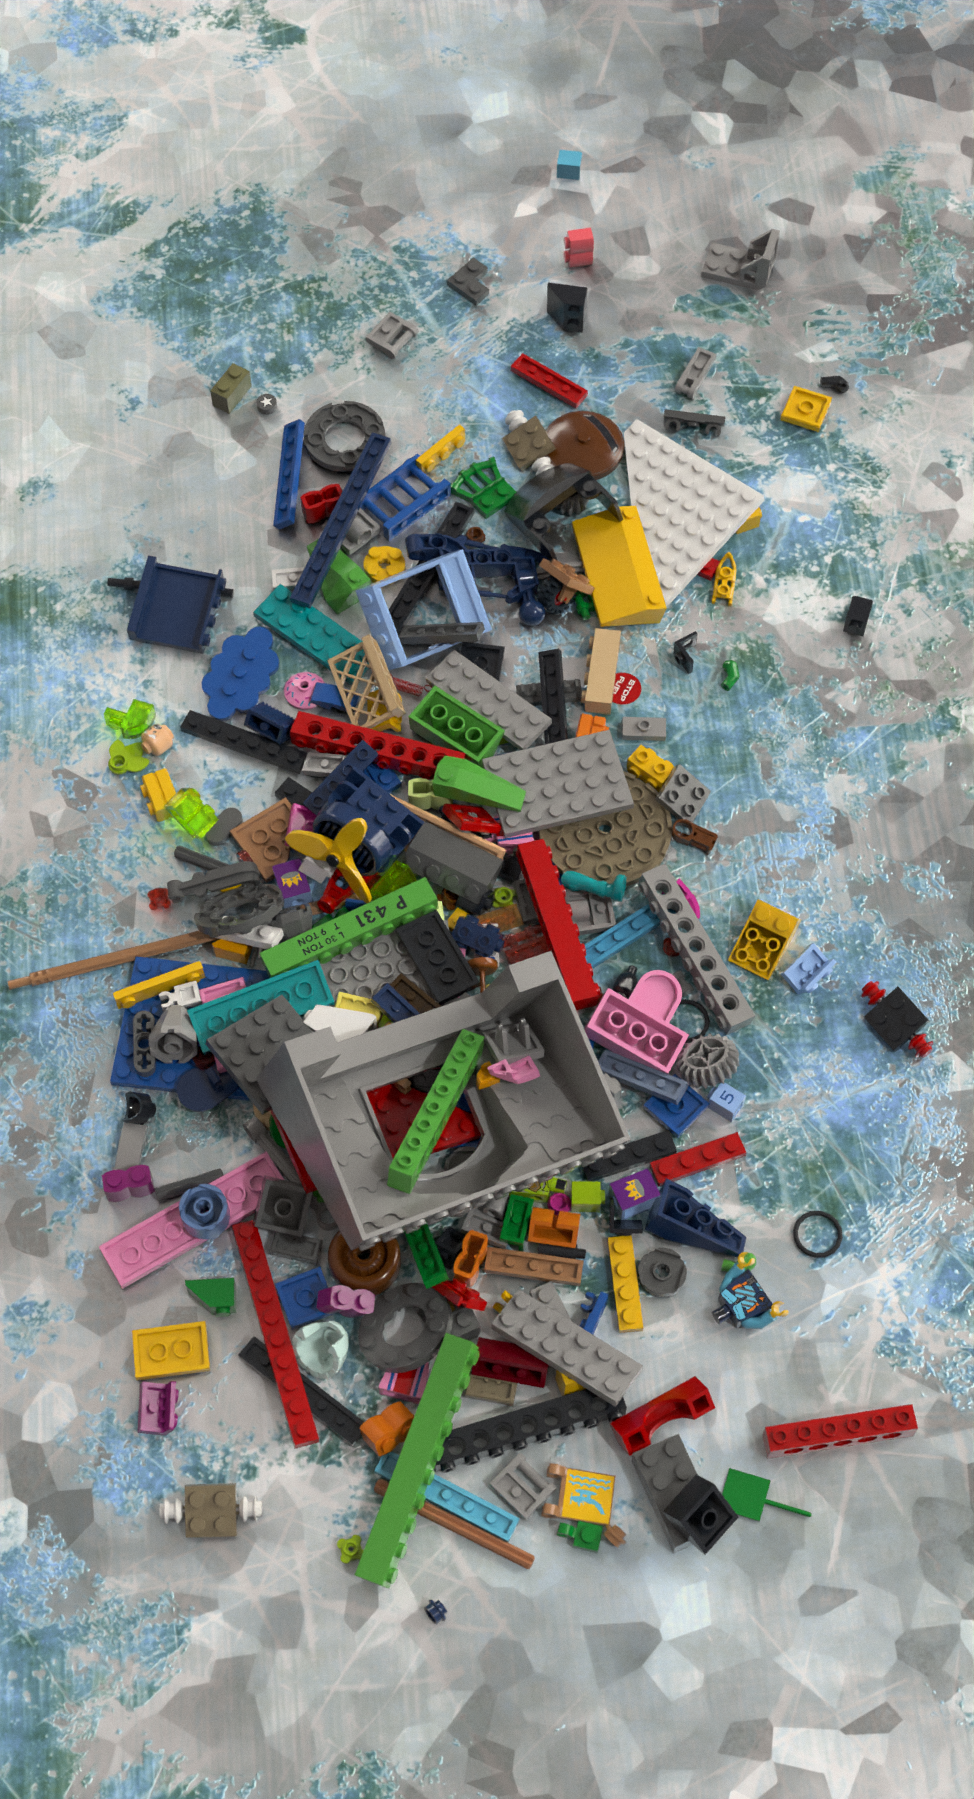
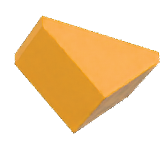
M223 939L212 943L216 957L247 965L253 946Z

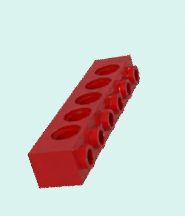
M913 1404L768 1426L765 1427L762 1435L767 1459L912 1437L918 1430Z

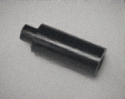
M539 1243L537 1254L570 1259H585L586 1249H579L578 1244H576V1248Z

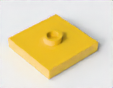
M794 386L780 420L819 432L832 402V397Z

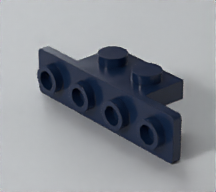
M362 740L303 802L304 806L317 816L328 797L339 783L345 780L351 769L355 766L364 773V770L378 757V753Z

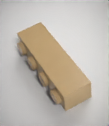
M595 628L594 636H590L589 649H592V654L587 655L586 667H590L589 672H585L584 685H587V691L582 690L581 703H585V712L611 714L621 631Z

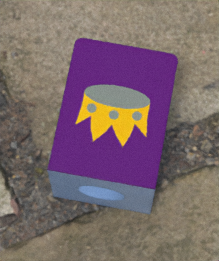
M300 859L291 860L272 867L276 886L280 888L284 898L283 909L312 902L311 890L306 875L298 870L302 864Z
M644 1169L610 1183L608 1195L614 1200V1207L620 1220H626L650 1210L655 1199L660 1197V1192L649 1169Z

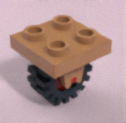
M543 558L539 565L550 573V576H548V580L545 579L543 581L545 583L544 586H540L541 591H538L537 595L539 597L537 599L551 613H562L564 608L567 610L569 608L568 604L574 602L572 598H576L575 593L577 590L591 595L595 587L588 583L590 580L582 574L577 575L575 573L576 569L566 563L563 565L556 559L549 561Z

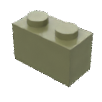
M232 363L210 390L212 405L230 414L252 387L250 371Z

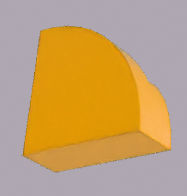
M490 1061L484 1063L477 1073L476 1086L478 1090L500 1083V1078L491 1075L487 1067L492 1065Z

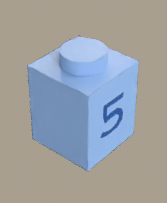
M725 1082L724 1084L720 1083L718 1087H713L707 1096L710 1103L709 1109L732 1122L743 1107L746 1095Z

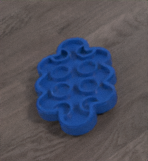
M254 627L248 631L245 637L232 635L226 638L222 645V653L212 658L210 663L212 671L207 673L201 682L203 692L210 698L207 706L212 718L219 721H227L233 717L236 711L247 713L248 709L259 704V695L267 692L270 688V676L277 672L280 664L277 654L271 650L273 637L268 629Z

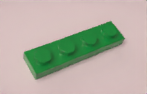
M426 1222L420 1229L409 1234L405 1232L426 1289L448 1280L449 1277L428 1223Z

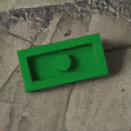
M514 1194L510 1195L500 1242L517 1245L518 1251L524 1252L534 1199Z

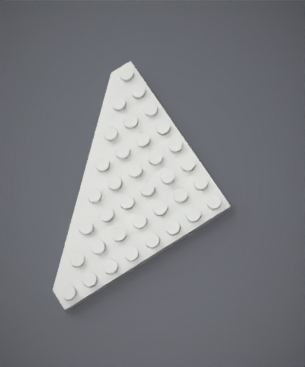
M636 419L624 432L631 506L637 507L667 607L765 499L761 493Z

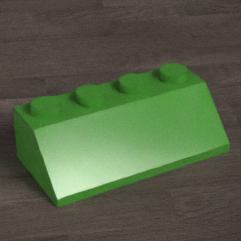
M437 686L430 690L408 716L412 731L436 746L465 753L467 760L482 768V759L494 756L505 733L504 729Z

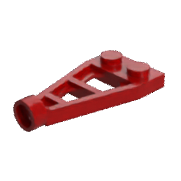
M336 868L329 879L323 896L317 902L319 909L327 914H331L341 902L355 893L350 886L344 890L335 885L340 876L344 878L338 868ZM377 872L376 874L371 876H362V878L367 884L372 879L377 877L380 873Z

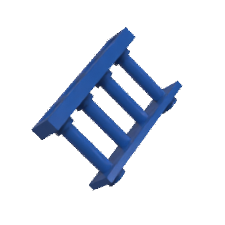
M418 454L408 458L403 465L371 487L360 506L363 511L368 509L383 523V534L388 541H391L451 496V484L449 481L443 479L441 482L435 483L416 466V459L420 457ZM414 474L430 490L420 495L405 480ZM399 486L415 501L408 506H404L390 491ZM383 497L399 513L389 518L374 503Z

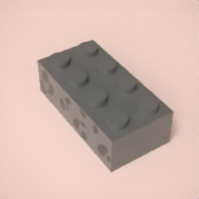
M677 1434L633 1453L631 1460L673 1554L693 1544L674 1528L662 1511L697 1474L680 1435Z

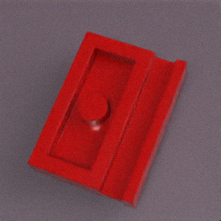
M453 1278L452 1281L446 1280L432 1287L456 1306L463 1305L465 1308L484 1311L488 1303L480 1297L478 1291L467 1288V1283L457 1278Z

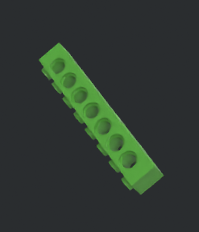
M462 1029L389 1167L387 1186L408 1194L411 1193L482 1056L484 1036Z

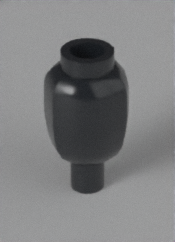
M630 965L627 972L621 973L615 981L613 991L628 999L638 982L635 976L638 970L637 967Z

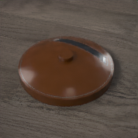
M591 411L570 412L555 419L546 429L556 449L545 457L550 458V464H553L554 467L565 463H572L591 471L592 476L598 480L611 474L622 460L624 453L623 435L618 426L602 414Z

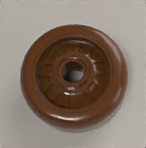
M339 1230L332 1238L328 1249L329 1270L335 1283L347 1286L353 1291L365 1289L375 1294V1296L386 1291L397 1279L401 1267V1254L397 1239L395 1238L384 1243L380 1239L381 1241L374 1244L375 1246L364 1251H360L359 1248L351 1250ZM360 1254H370L368 1259L362 1260L358 1258Z

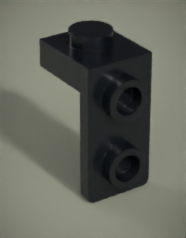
M852 596L843 632L864 637L873 600Z

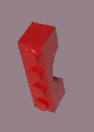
M694 1376L611 1422L610 1425L618 1444L631 1456L633 1453L651 1445V1437L661 1425L679 1418L695 1420L715 1409V1405L708 1388Z

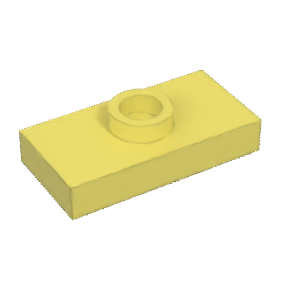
M343 992L338 993L335 1003L336 1008L373 1014L377 1018V1026L379 1025L382 1012L371 1002V999Z

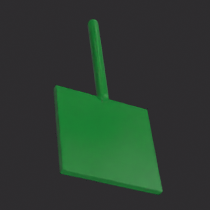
M729 1468L722 1495L737 1515L760 1522L764 1504L803 1516H812L811 1512L766 1499L771 1480Z

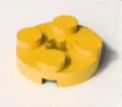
M389 546L370 548L363 562L364 573L373 583L406 569L402 551L399 548ZM387 563L389 565L386 566L385 569H383L382 565L380 564Z

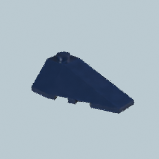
M667 1178L665 1179L659 1191L660 1197L655 1199L649 1211L645 1230L666 1240L738 1257L744 1251L747 1238L725 1219L716 1217L710 1212L711 1207L706 1203L704 1205L699 1203L692 1197L694 1193L688 1188Z

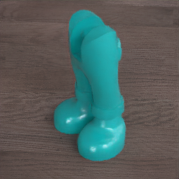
M567 871L562 875L561 882L571 891H586L599 895L602 898L608 897L614 901L622 902L627 876L618 874L614 882L608 884L606 881H598L579 872Z

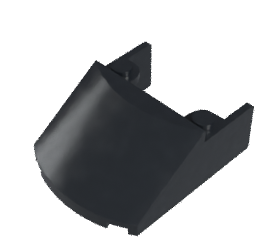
M572 463L552 467L530 479L513 495L504 510L506 517L549 561L557 560L553 548L543 539L551 530V524L544 515L576 491L585 499L591 500L596 498L619 522L624 520L616 499L592 476L591 471Z

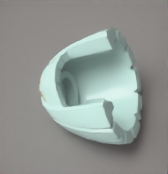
M335 1321L313 1323L299 1329L293 1336L292 1345L294 1346L292 1348L295 1357H298L296 1360L303 1369H306L307 1372L310 1371L311 1375L319 1376L320 1379H328L340 1370L346 1359L349 1343L348 1334L341 1324Z

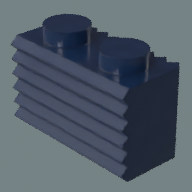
M263 701L248 709L244 726L281 745V743L283 744V742L291 738L290 730L295 719L286 715V713H282V711L279 712L275 707L272 708L271 705L268 706Z

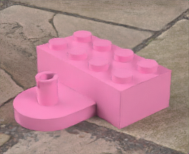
M653 970L640 978L629 999L608 988L584 1028L587 1037L618 1055L668 1074L689 1034L669 1023L682 999L681 986L672 974L662 970Z

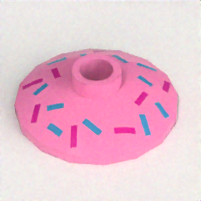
M297 673L291 676L285 684V699L294 708L302 710L312 709L318 706L310 702L315 684L317 682H325L314 673Z

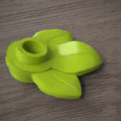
M117 739L109 748L111 756L108 762L109 770L114 774L120 775L127 771L139 772L145 769L149 764V760L142 757V742L125 746Z

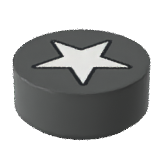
M262 394L257 398L256 404L260 413L271 414L277 409V401L273 395Z

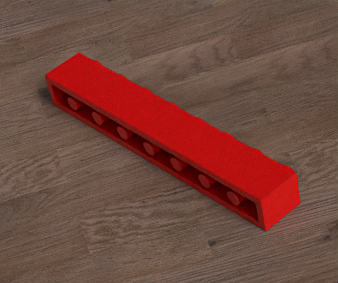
M544 839L518 844L516 856L548 950L554 956L575 1009L577 1011L596 1006L600 996V988L593 981L592 965L586 961L585 945L579 941L578 925L576 923L573 924L571 905L566 904L565 888L563 884H559L558 868L556 865L553 866L551 861V848L546 846Z

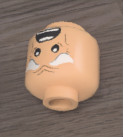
M154 724L142 733L141 739L143 743H141V747L147 754L151 753L155 756H160L172 747L174 735L166 725Z

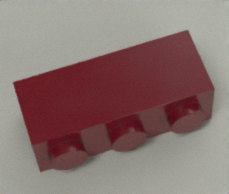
M482 1337L478 1338L479 1358L477 1363L472 1366L471 1375L545 1388L549 1369L547 1363L514 1343Z

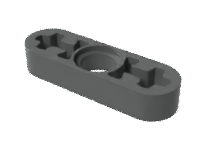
M140 1011L133 1019L134 1067L137 1074L142 1077H149L156 1070V1058L150 1054V1046L146 1049L138 1046L142 1039H149V1035L156 1025L154 1016L149 1011ZM143 1019L148 1021L146 1023L147 1032H143L141 1025ZM147 1055L149 1065H147V1069H142L143 1056Z

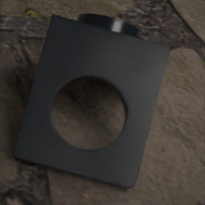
M696 631L674 642L673 654L678 665L684 667L688 674L693 672L694 661L686 650L696 645L698 635ZM691 639V641L688 644L683 646V644L686 641Z
M610 1198V1233H618L621 1236H630L632 1233L642 1234V1220H614V1200Z

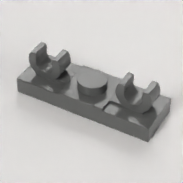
M664 410V419H668L665 423L666 430L669 429V424L674 422L677 424L676 431H679L681 428L679 421H684L690 427L708 424L706 435H709L710 428L715 427L717 429V436H720V426L725 424V416Z
M580 679L564 680L565 703L581 702L582 689ZM540 682L516 685L517 695L533 706L542 705Z

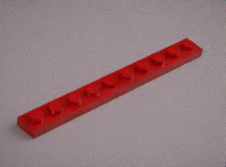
M253 1220L232 1225V1232L294 1449L319 1443L318 1433L258 1227L254 1226Z

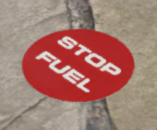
M616 673L612 702L626 705L636 701L641 694L639 680L629 673Z

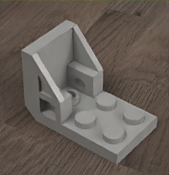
M771 229L751 240L748 251L711 243L701 271V277L754 290L765 288L776 259L780 230Z

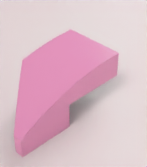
M530 1055L510 1065L504 1059L487 1067L491 1075L515 1084L525 1083L540 1077L539 1070Z

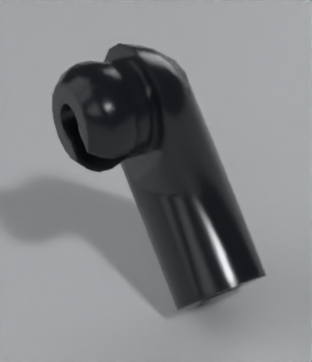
M841 376L820 377L821 387H833L840 393H845L849 389V383Z

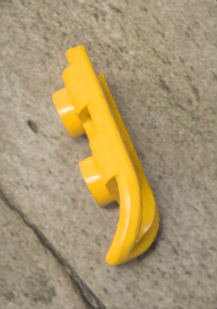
M730 552L723 556L716 569L712 604H715L717 597L729 599L728 606L732 605L736 580V564ZM726 559H730L732 569L730 567H722ZM722 580V584L718 586V581ZM728 581L731 582V586H730V587L727 585V582H728Z

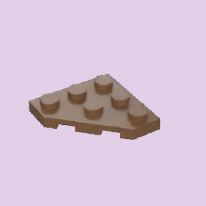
M286 797L230 830V835L249 861L254 862L258 866L260 875L266 883L275 878L272 867L288 862L291 847L285 845L292 806Z

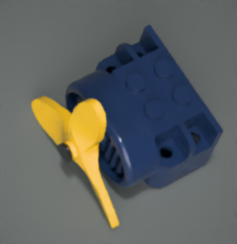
M354 766L345 780L339 783L318 812L313 822V832L293 830L288 833L285 840L294 850L316 860L326 861L331 867H337L355 894L367 904L372 901V896L362 876L386 872L404 852L425 822Z

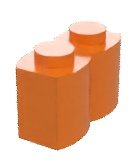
M471 1229L463 1240L462 1252L457 1256L454 1263V1278L466 1282V1287L471 1288L478 1279L479 1266L487 1256V1235Z
M401 1401L395 1402L385 1408L380 1415L369 1418L359 1427L362 1438L378 1456H383L393 1451L399 1443L405 1442L414 1415Z

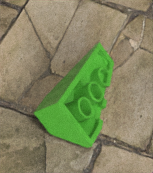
M319 539L307 545L309 556H311ZM339 549L321 589L325 601L338 615L359 602L356 590L370 585L371 580L353 560Z
M444 756L438 763L432 782L435 796L521 812L526 791L469 760L451 756Z

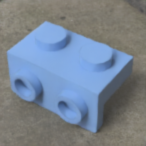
M811 943L785 968L781 975L797 994L805 992L809 994L818 987L817 982L821 978L827 977L833 971L832 967L836 961L834 958L828 960L814 943Z

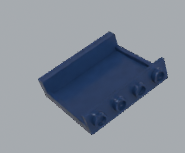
M148 555L127 627L129 640L204 654L205 647H209L211 641L210 629L214 628L216 623L215 611L221 605V597L219 596L221 590L224 591L226 587V578L223 576L222 569H219L218 574L160 564L157 561V557Z

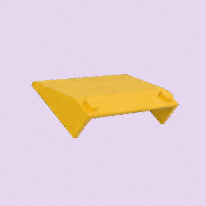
M619 506L624 519L621 522L608 510L572 521L571 525L585 575L590 580L588 583L595 587L591 596L600 627L660 623L667 607L637 507Z

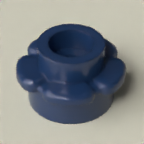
M430 1599L429 1604L424 1607V1610L431 1621L437 1625L440 1621L446 1620L445 1614L447 1610L439 1600L434 1602Z

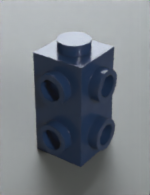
M469 914L466 917H459L451 934L458 946L465 949L470 946L476 949L475 953L482 957L495 956L496 953L501 952L505 941L502 940L504 934L499 932L500 928L489 923L487 926L478 923L480 919Z

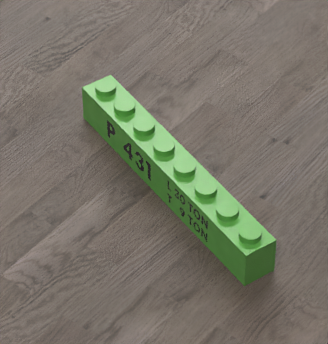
M426 877L260 952L261 962L269 978L319 960L321 964H325L339 954H347L354 947L361 944H369L374 938L380 935H388L396 928L437 910L438 899Z

